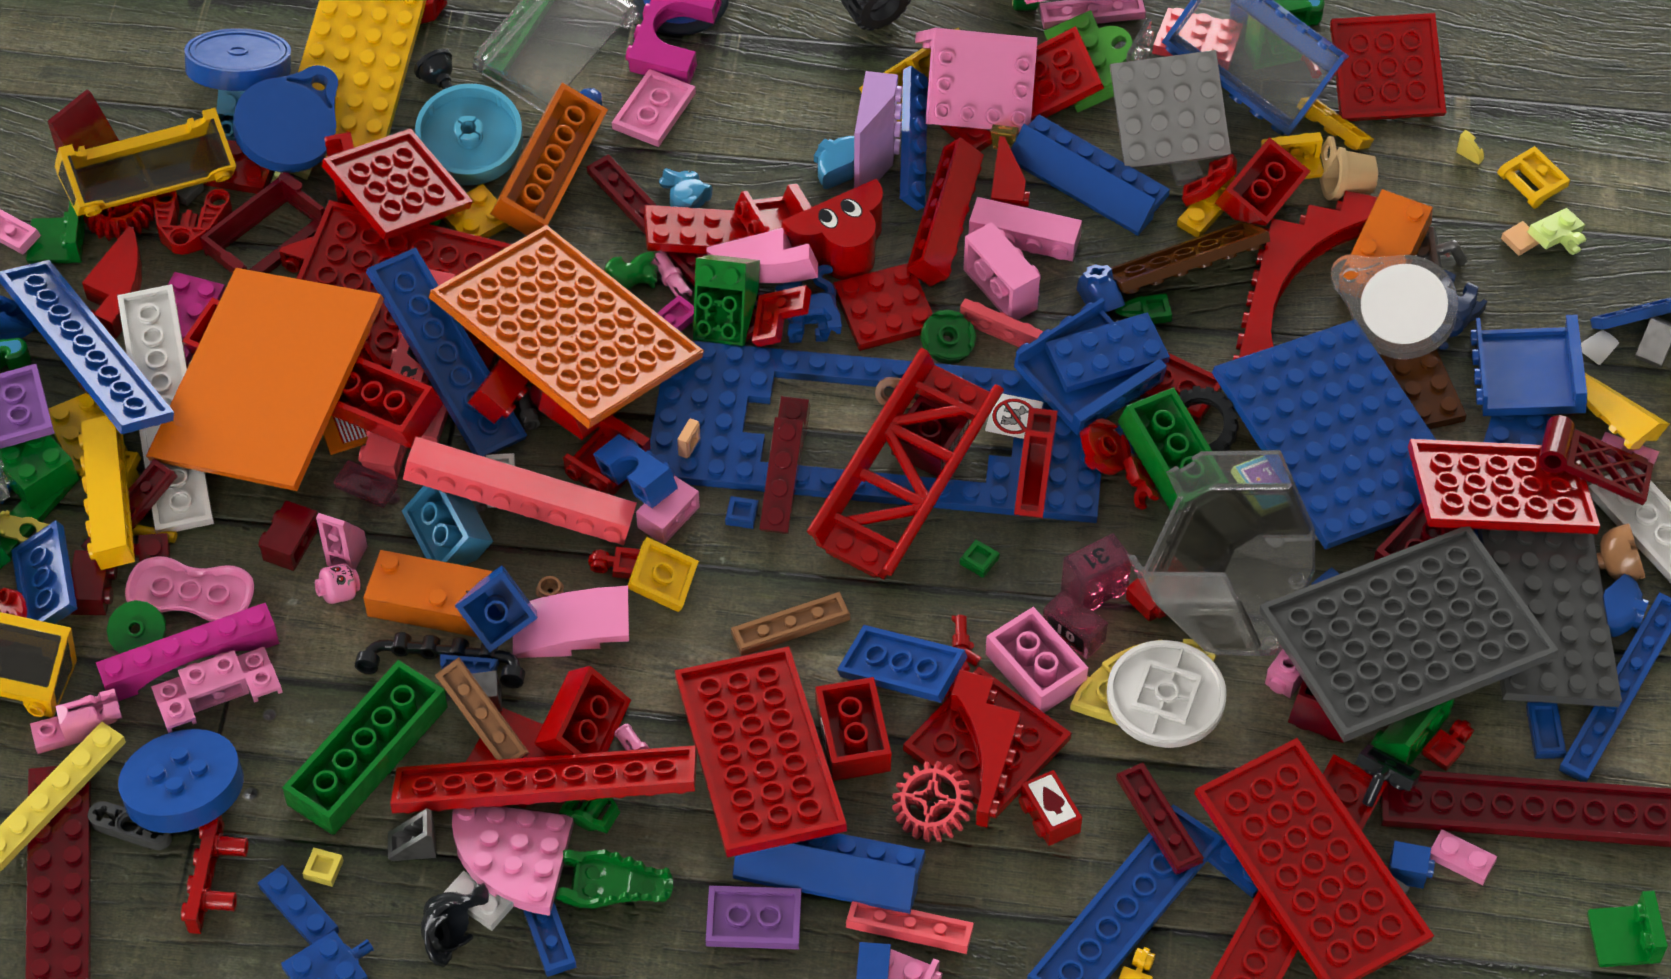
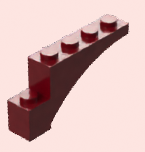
M781 396L778 417H775L760 531L789 534L797 476L808 429L811 407L809 399Z

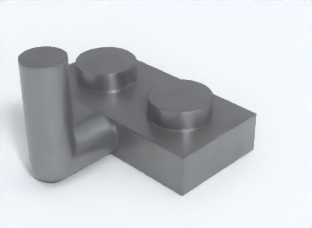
M1432 226L1429 227L1412 264L1421 266L1434 275L1439 276L1443 274L1440 255L1451 252L1456 263L1460 266L1467 262V258L1456 240L1438 244L1437 233Z

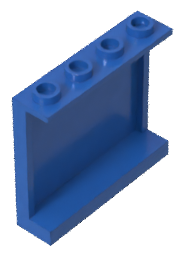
M1103 298L1095 303L1090 302L1086 304L1079 313L1074 316H1067L1057 327L1052 330L1047 329L1043 331L1038 339L1030 344L1024 343L1016 351L1014 368L1053 410L1058 411V416L1077 436L1080 435V431L1092 422L1097 419H1106L1163 382L1167 368L1166 364L1161 359H1158L1141 371L1068 393L1065 392L1045 351V343L1113 323L1114 321L1103 311L1105 303Z
M1566 315L1565 327L1501 330H1481L1480 318H1476V329L1470 330L1471 346H1476V349H1472L1473 365H1478V368H1474L1475 385H1480V388H1476V404L1482 405L1483 416L1586 413L1587 386L1577 315Z

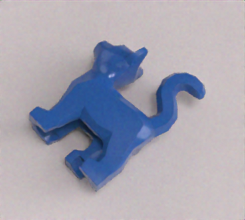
M818 266V278H814L813 281L816 286L825 290V292L811 294L808 314L787 318L790 323L787 329L789 343L802 342L805 324H817L818 328L815 329L816 342L827 341L831 330L835 331L836 334H841V315L836 306L837 292L835 286L823 278V275L833 272L831 266ZM802 281L776 285L775 292L803 286Z

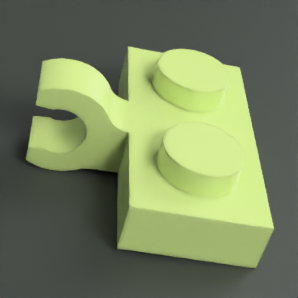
M1568 208L1531 224L1527 231L1545 249L1561 243L1572 255L1580 252L1581 248L1577 245L1586 241L1585 236L1581 233L1585 224Z

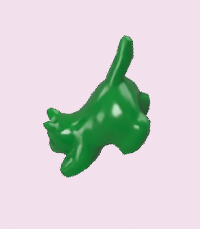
M654 252L642 253L636 256L630 263L624 262L622 257H614L606 263L604 268L607 274L627 290H630L638 283H646L651 288H655L658 276V266L651 263L655 258Z

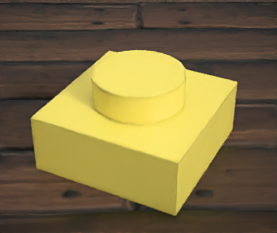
M313 848L302 873L303 878L333 887L344 861L343 856Z

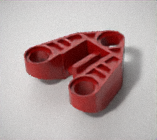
M214 189L205 198L199 220L198 214L193 213L192 210H187L186 213H182L179 225V200L176 190L153 196L160 242L175 254H190L203 250L200 236L232 213L229 193L224 189ZM165 196H171V197H172V199H171L170 201H167V202H161V201H160V199L163 198V197H165ZM217 200H225V203L222 205H213Z

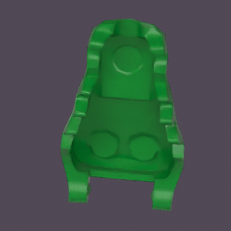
M606 849L583 852L563 850V863L573 866L574 872L571 889L565 887L557 889L556 899L558 901L579 908H599L631 901L665 902L671 897L673 877L667 867L664 869L646 867L642 861H636L631 856L623 858L618 852L611 853Z

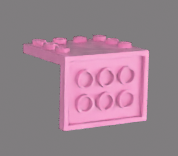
M932 28L916 32L915 43L923 44V49H931L925 124L1020 132L1023 124L1029 125L1031 123L1037 37Z

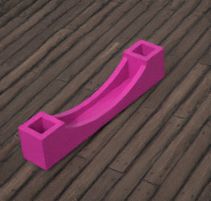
M265 602L98 661L96 665L105 691L115 689L118 701L139 694L138 690L146 684L181 665L220 653L253 651L261 647L266 649L279 644L275 624Z

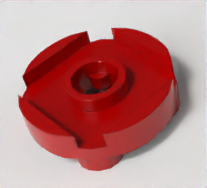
M1097 419L1080 431V438L1085 453L1084 461L1086 465L1092 470L1097 469L1104 474L1115 475L1125 468L1123 461L1131 456V449L1125 435L1120 436L1114 430L1117 426L1109 420Z

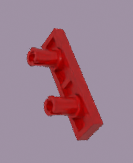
M222 816L201 826L199 829L201 844L200 848L195 849L193 855L195 870L194 875H190L187 882L188 902H184L181 908V920L185 921L188 933L201 934L205 913L208 909L233 912L236 910V892L211 891L217 858L220 855L247 857L249 841L248 838L223 836L225 825Z

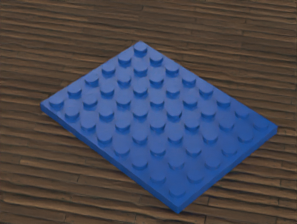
M1355 319L1214 366L1213 376L1227 398L1232 402L1236 412L1261 451L1268 456L1291 492L1293 501L1325 550L1403 522L1422 502L1408 451V444L1410 439H1436Z

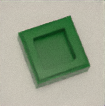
M975 539L961 556L959 564L984 578L998 561L1000 553Z

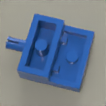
M334 930L282 962L281 966L289 979H368L366 973L359 965L358 959L374 951L368 939L351 949L343 943Z

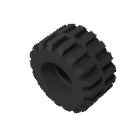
M841 0V3L858 27L868 31H873L875 28L878 30L886 25H890L906 11V6L911 2V0Z

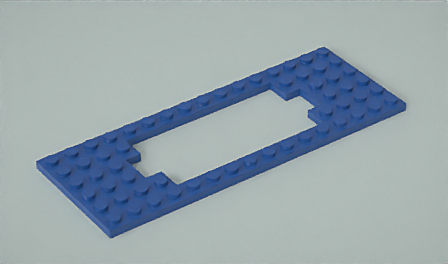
M693 341L704 350L703 356L660 384L650 439L651 449L649 451L660 462H667L673 468L675 476L688 485L765 492L769 463L762 462L765 434L744 432L748 402L771 404L774 378L876 387L883 378H902L912 361ZM934 363V365L987 391H990L996 384L1004 389L1002 394L1042 401V409L1053 410L1018 371ZM1058 415L1043 518L1097 523L1101 472L1097 469L1092 470L1086 465L1080 435L1077 436ZM691 418L699 421L700 440L690 457L684 458L678 455L677 439ZM1013 438L1012 457L989 455L986 483L950 479L933 508L1014 515L1024 439ZM799 465L794 495L827 498L844 469ZM876 473L915 493L906 475ZM920 477L929 492L937 478ZM861 481L850 499L855 501L911 505L867 481Z

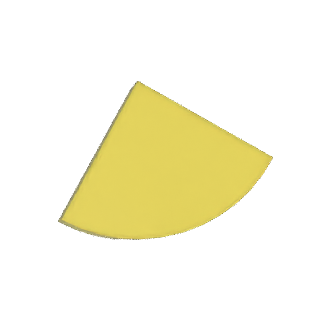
M1464 130L1460 135L1456 152L1479 165L1484 160L1483 149H1479L1475 143V136Z

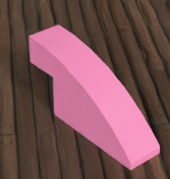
M784 228L706 247L708 255L760 260L759 283H789L818 278V261L810 245L805 244L792 248Z

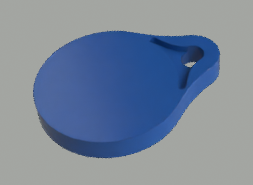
M315 65L295 74L266 79L249 87L239 98L233 117V134L242 152L259 166L276 172H300L320 163L327 156L324 138L336 133L335 96L338 88L336 74L325 66ZM320 83L325 89L316 90L312 87V84Z

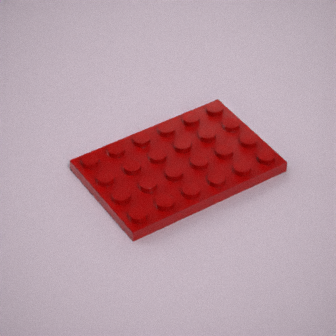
M1410 439L1408 451L1428 527H1471V529L1598 534L1600 523L1586 480L1564 470L1559 473H1550L1541 468L1538 460L1542 445ZM1580 460L1574 461V464L1582 467Z

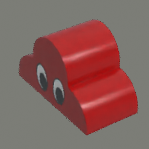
M877 179L871 180L782 220V228H784L792 248L809 244L818 261V266H831L833 272L829 275L840 280L869 273L875 264V243L882 231V186Z

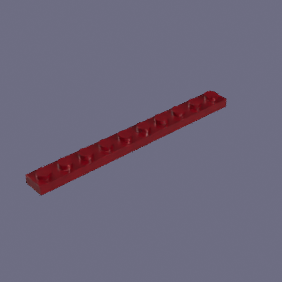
M609 154L588 165V175L646 235L644 208L645 205L657 206L653 200ZM666 252L673 265L681 270L683 276L695 288L696 258L705 255ZM755 308L753 309L745 342L751 340L753 336L756 317Z

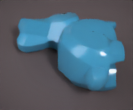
M665 168L663 176L659 179V184L662 188L670 189L671 207L701 208L705 201H709L712 197V186L699 180V175L695 171L676 172Z

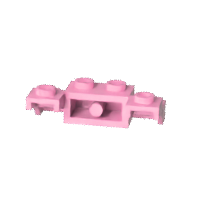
M265 647L236 656L235 651L217 654L211 659L200 663H192L178 670L179 677L151 686L168 733L173 732L172 728L191 721L192 724H196L197 721L194 713L249 694V691L254 703L258 702V697L275 691L278 694L283 693Z

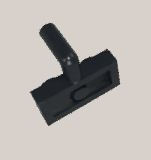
M1369 744L1359 753L1355 762L1366 773L1373 775L1362 800V803L1369 807H1373L1385 780H1388L1397 789L1410 791L1418 783L1422 771Z

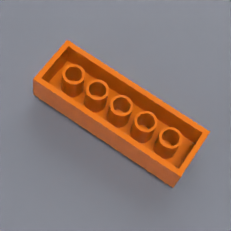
M561 83L551 98L490 214L527 236L545 225L548 226L608 109L568 85Z

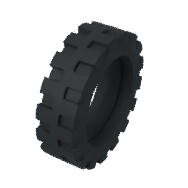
M1194 386L1191 390L1187 391V389L1180 391L1179 396L1186 408L1203 403L1212 405L1223 416L1224 426L1222 433L1217 440L1208 444L1217 460L1220 459V455L1223 453L1227 454L1230 451V446L1235 443L1237 431L1239 430L1238 418L1232 402L1222 392L1214 391V388L1207 386L1206 389Z

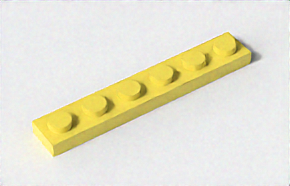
M101 722L0 825V872L126 743L123 735L104 722Z

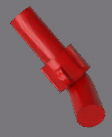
M965 615L952 616L951 620L955 623L952 647L964 649L967 654L965 661L977 667L982 657L970 651L974 648V644L970 642V636L967 635V617Z

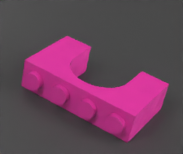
M651 0L650 4L646 3L643 10L644 19L641 25L638 24L635 29V41L633 45L628 46L626 51V60L629 63L630 72L645 75L651 69L690 84L697 67L696 52L664 43L657 37L656 32L664 22L675 17H689L714 24L722 0Z

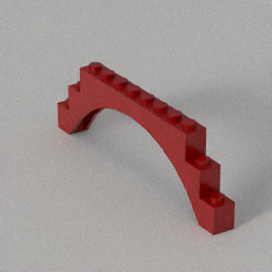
M1345 191L1343 201H1337L1336 210L1308 205L1307 214H1301L1299 224L1277 219L1271 220L1270 228H1264L1269 232L1270 242L1263 244L1265 245L1264 250L1259 249L1256 265H1260V270H1254L1251 286H1256L1255 291L1249 290L1246 307H1251L1250 312H1244L1241 328H1245V333H1239L1236 349L1240 350V354H1234L1233 360L1273 347L1271 334L1272 318L1279 299L1293 278L1315 258L1337 245L1358 238L1377 197Z

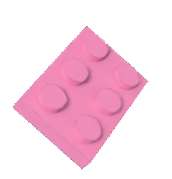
M649 69L612 121V129L659 147L696 94L695 86Z

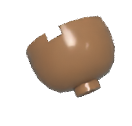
M1629 523L1617 526L1605 533L1600 541V552L1597 553L1599 569H1606L1609 576L1614 580H1618L1623 574L1630 575L1635 581L1646 578Z

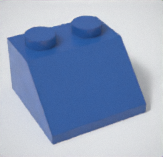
M503 565L479 581L455 604L457 610L489 652L496 649L538 618L536 609Z

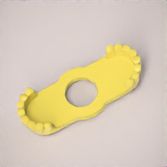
M8 510L1 511L0 536L23 543L29 538H25L20 534L19 529L22 525H33L37 533L49 524L39 522L32 517L21 518L12 516Z

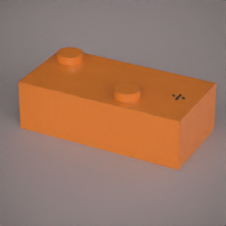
M1381 189L1339 277V293L1361 301L1365 286L1376 273L1389 266L1412 264L1431 225L1433 207Z
M380 550L363 597L367 616L479 638L457 610L455 604L492 571Z

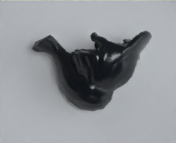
M485 883L476 884L473 892L468 895L457 892H445L431 897L425 903L424 916L421 922V935L428 957L435 965L445 967L452 959V951L466 945L473 939V934L464 936L469 924L467 911L469 908L485 905L489 901V890Z

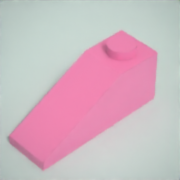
M318 513L316 519L327 566L347 564L351 569H356L367 549L364 530L346 521Z

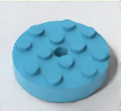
M460 84L448 87L436 93L424 104L416 120L415 134L459 185H479L499 178L515 164L522 150V122L516 106L502 92L489 86Z

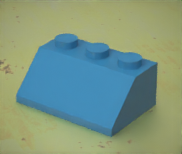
M423 486L402 510L426 559L464 566L476 561L493 542L473 502L469 499Z

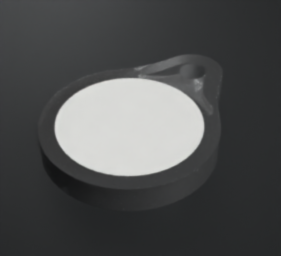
M1344 255L1338 258L1331 268V280L1335 290L1345 302L1352 320L1360 329V333L1372 343L1378 353L1397 359L1417 358L1437 349L1453 331L1458 314L1457 292L1448 274L1434 262L1414 255L1388 257ZM1348 271L1358 272V276L1355 279L1348 280L1343 277Z

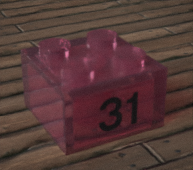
M1114 533L1064 557L1061 590L1079 615L1088 610L1093 611L1100 607L1103 602L1111 598H1119L1125 594L1129 586L1132 557Z

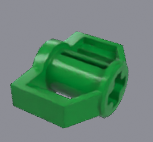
M612 798L585 800L579 810H575L580 800L565 801L559 811V814L573 818L576 825L587 831L597 830L606 834L620 814V810ZM611 804L602 820H599L598 818L605 806Z

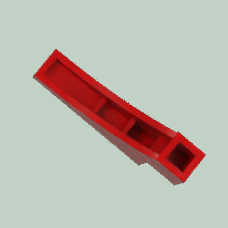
M959 670L951 694V709L957 711L962 718L977 751L982 787L976 813V825L988 828L990 818L997 817L1000 807V800H997L999 792H1005L1008 782V775L1005 774L1007 766L1013 767L1017 751L1013 749L1015 741H1021L1024 725L1020 724L1021 712L995 705L998 691L993 690L994 678Z

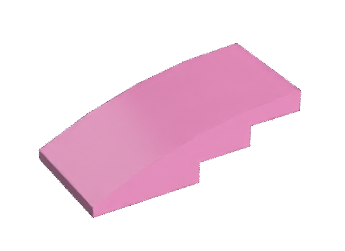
M628 586L571 591L531 600L530 603L536 609L538 618L513 636V655L517 658L572 656V650L600 649V643L629 642Z

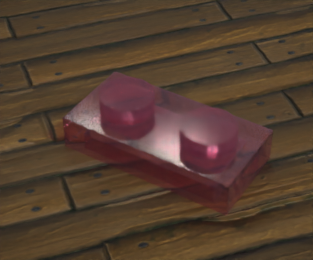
M349 460L334 479L335 488L382 508L386 506L398 488L396 480Z

